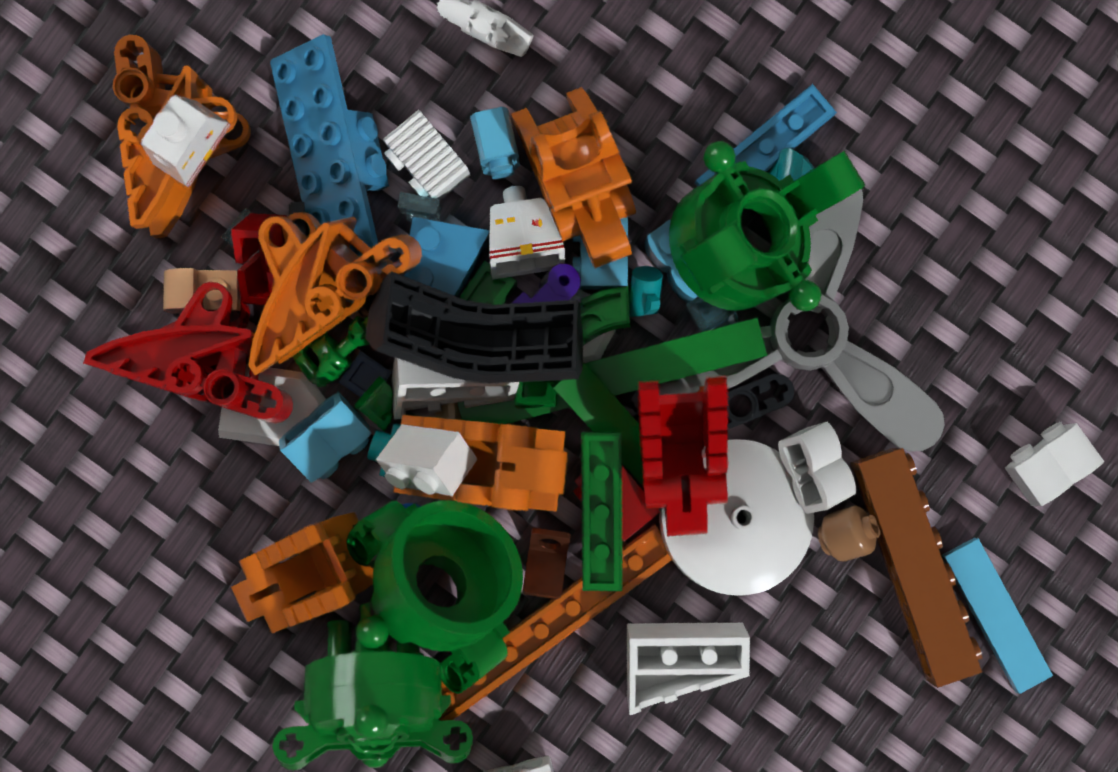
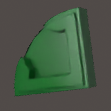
M379 376L354 406L385 431L393 416L391 413L393 392L388 383Z

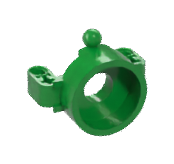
M724 141L711 143L704 151L703 159L706 167L717 174L691 190L680 200L670 222L669 245L674 264L681 278L702 300L725 310L749 309L789 290L790 302L797 310H813L821 301V291L814 281L806 279L812 271L808 264L811 251L809 227L819 221L816 217L817 214L843 201L866 186L845 150L796 180H793L790 174L779 180L761 169L748 167L745 161L735 163L736 154L734 148L729 143ZM743 208L754 210L767 228L771 239V246L767 253L756 249L746 239L741 228Z
M392 500L361 519L354 526L347 537L349 554L354 561L363 566L375 560L373 568L374 593L371 598V605L375 615L363 618L358 623L356 629V637L362 646L370 649L378 648L387 641L388 634H390L401 644L413 642L430 650L451 651L452 654L441 662V680L449 690L457 694L465 691L506 659L508 650L502 638L509 634L510 631L503 621L513 612L520 598L523 570L518 550L512 538L495 518L478 507L453 500L435 501L419 508L415 503L405 508L398 501ZM434 565L443 569L452 578L457 591L455 605L439 607L430 603L422 596L417 586L416 578L419 566Z

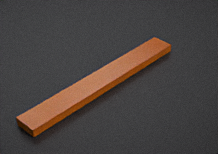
M655 524L651 525L623 546L622 591H582L581 576L562 590L560 599L551 598L509 629L510 633L502 638L506 644L508 656L480 680L459 694L453 693L442 682V695H451V705L442 714L439 721L454 720L672 561L665 548L661 531Z

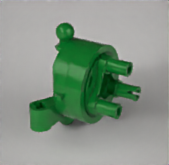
M364 603L359 606L360 621L367 616H371L370 603ZM333 620L327 623L328 656L313 661L305 667L304 700L294 701V710L308 723V726L284 728L278 732L273 741V752L280 765L287 770L294 771L302 769L329 750H349L358 760H362L370 768L382 767L400 747H422L447 763L455 764L462 762L469 755L473 735L469 726L462 721H439V718L451 705V695H442L441 663L439 661L424 656V654L420 653V646L413 642L401 644L396 641L397 652H394L389 648L388 640L382 646L374 649L365 648L357 641L356 649L351 653L352 622ZM450 734H458L459 740H465V742L460 743L459 750H450V744H444V742L449 741ZM297 740L303 750H296L297 756L290 758L283 748L290 747L289 742Z

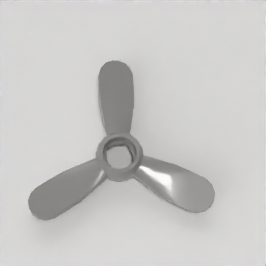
M862 189L817 214L816 217L819 221L809 227L811 251L808 264L812 271L806 279L814 281L821 291L820 303L810 311L822 313L825 317L829 329V336L826 342L829 345L826 350L819 349L815 352L805 353L799 350L795 352L791 348L792 344L788 338L787 331L790 321L787 318L790 313L796 315L804 311L797 310L791 304L790 299H788L776 309L770 320V326L760 327L767 352L766 357L659 384V395L697 392L699 386H704L706 377L726 376L729 389L781 360L794 369L811 371L822 368L855 410L897 447L909 452L924 451L940 439L945 424L944 415L937 403L895 367L847 341L849 326L846 315L834 301L854 248L863 205Z

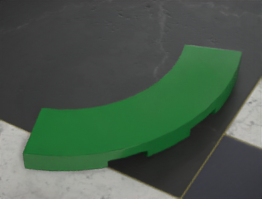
M628 286L607 289L580 299L583 346L604 333L631 327ZM555 380L520 382L515 394V407L517 409L556 407L557 392L550 386Z

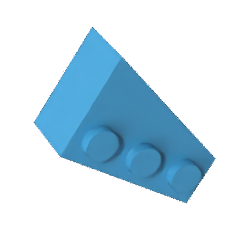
M413 217L409 236L414 237L419 242L422 249V257L419 264L404 276L459 297L474 273L483 252L490 243V230Z

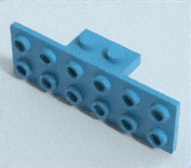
M323 34L270 61L300 196L305 205V212L313 215L321 225L329 221L355 217L357 222L354 232L370 248H373L378 244V239L366 190L379 191L389 187L386 163L382 157L378 140V128L372 113L347 109L330 36ZM350 244L349 248L354 253H356L359 257L363 255L352 244Z

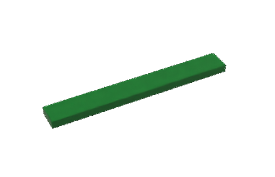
M758 318L585 364L614 396L638 390V382L658 381V384H663L766 357L767 352ZM558 393L556 394V407L517 409L515 407V398L510 401L465 408L464 401L457 402L462 420L495 424H509L570 408Z

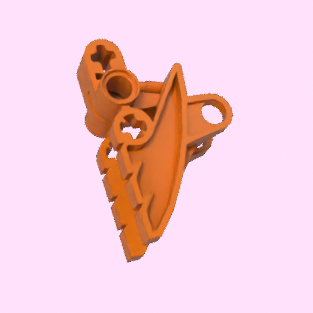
M127 35L122 37L115 46L114 57L117 74L113 80L112 88L117 98L130 107L118 119L119 140L122 141L120 144L122 165L126 169L124 171L126 195L129 196L127 203L130 226L135 229L149 227L150 236L162 238L168 236L181 217L199 176L198 173L190 186L186 187L153 165L141 145L142 139L154 123L155 117L163 110L169 99L176 94L195 100L211 111L216 106L226 107V112H214L231 124L226 133H229L234 128L237 121L242 123L243 132L241 136L235 140H228L223 136L206 163L211 158L244 146L251 136V128L249 122L241 114L236 113L235 108L228 100L222 97H212V88L190 66H184L178 76L163 74L162 61L157 51L142 37ZM165 84L174 85L171 90H165ZM136 118H140V120L146 123L138 135L130 130L131 124L136 125L133 121Z
M580 87L566 93L568 103L573 112L571 114L539 126L535 124L527 108L512 113L511 117L562 241L580 235L590 261L596 269L632 255L631 246L621 219L636 214V208L627 184L632 183V180L602 111H597L588 94Z
M306 212L293 213L287 218L284 216H274L266 219L260 226L258 238L274 280L272 293L263 309L252 341L248 364L252 372L258 375L277 361L279 364L287 361L304 349L305 346H308L345 320L346 317L359 310L364 305L367 296L377 293L383 278L391 271L404 276L415 268L422 257V249L419 242L409 235H397L387 238L373 248H370L354 232L357 222L355 217L329 221L322 225L313 215ZM297 219H302L309 225V237L294 224ZM275 223L282 225V234L285 239V244L282 247L274 245L269 238L270 227ZM350 244H352L363 255L359 257L356 253H354L349 248ZM400 247L404 254L400 256V261L393 263L389 258L395 255L398 251L397 248ZM345 298L354 300V303L352 304L349 301L346 302Z
M402 415L401 425L459 432L478 460L453 496L438 493L430 495L421 490L410 488L398 489L394 487L393 493L453 500L461 503L528 511V509L557 511L558 496L564 492L568 452H563L565 431Z
M352 512L332 517L323 522L310 525L240 560L239 563L246 576V580L231 586V589L246 622L264 616L273 634L288 626L291 627L339 609L352 602L356 597L355 595L373 584L374 567L371 568V566L358 564L353 560L347 548V537L353 529L352 525L359 522L356 513ZM299 553V555H297V556H295V557H293V558H291V559H289V560H287V561H285V562H283V563H280V561H282V560H284V559H286V558H289V557H291V556H293V555ZM316 591L314 595L309 596L299 602L297 601L298 599Z

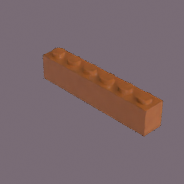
M890 448L850 462L868 515H873L878 521L880 536L876 539L926 681L939 688L982 673L978 661L982 659V653L975 638L969 636L965 623L969 622L967 610L962 601L957 600L952 586L956 585L955 576L949 564L944 563L939 551V549L943 548L942 539L936 527L930 526L926 512L930 511L927 497L921 489H917L913 475L917 474L913 458L909 453H905L903 448Z

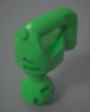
M356 316L349 324L347 336L339 343L326 332L293 356L297 366L312 384L317 385V387H326V384L340 378L352 365V359L349 354L358 346L369 345V342L366 340L368 316L365 319ZM309 349H313L320 361L319 367L309 356Z

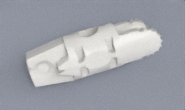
M440 0L437 2L438 6L436 8L440 16L461 27L462 32L479 39L493 48L520 57L526 54L534 35L509 16L492 9L478 0Z

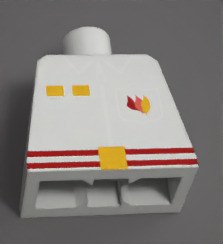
M175 94L155 117L154 123L143 137L141 145L153 165L186 187H189L231 124L199 102Z
M511 186L503 191L504 203L495 204L490 207L489 257L492 280L549 271L558 264H565L564 243L546 200L543 198L527 200L525 188L522 186Z

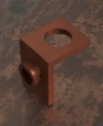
M532 528L523 584L524 594L552 599L561 598L570 533ZM541 539H553L559 543H545Z

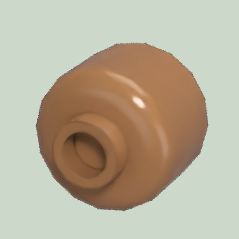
M850 506L827 514L823 518L822 526L818 529L819 543L823 551L842 562L871 554L876 547V538L880 536V527L877 519L873 515H868L863 508L858 506Z

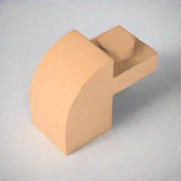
M194 268L165 270L163 311L181 314L197 288L208 282H218L225 286L232 295V311H240L241 295L237 270H196ZM212 290L205 295L203 304L207 311H215L220 308L223 300L222 293L219 290Z

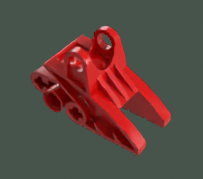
M208 282L198 287L176 321L160 329L143 331L111 340L88 351L83 362L86 365L108 371L114 375L201 402L214 403L234 412L270 423L285 421L293 409L292 398L286 391L272 384L260 381L259 374L255 375L251 369H249V377L245 376L246 359L250 358L252 341L255 332L246 329L250 309L248 304L241 302L239 317L235 321L230 322L232 295L225 286L218 282ZM219 290L223 296L220 308L215 311H207L203 304L205 295L209 291ZM262 398L276 400L275 408H267L261 405Z
M726 376L706 377L704 386H699V390L694 393L659 395L658 381L638 382L641 462L643 464L645 508H665L667 537L707 534V505L728 503L726 473L728 472V383ZM703 458H706L707 468H704Z

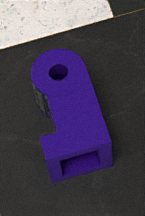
M558 264L542 277L539 283V290L531 298L525 292H522L511 304L570 300L580 287L579 273L571 265Z

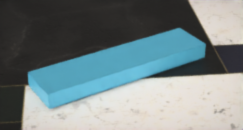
M974 537L941 555L943 561L951 567L962 596L1013 690L1021 694L1052 677V672L979 538Z

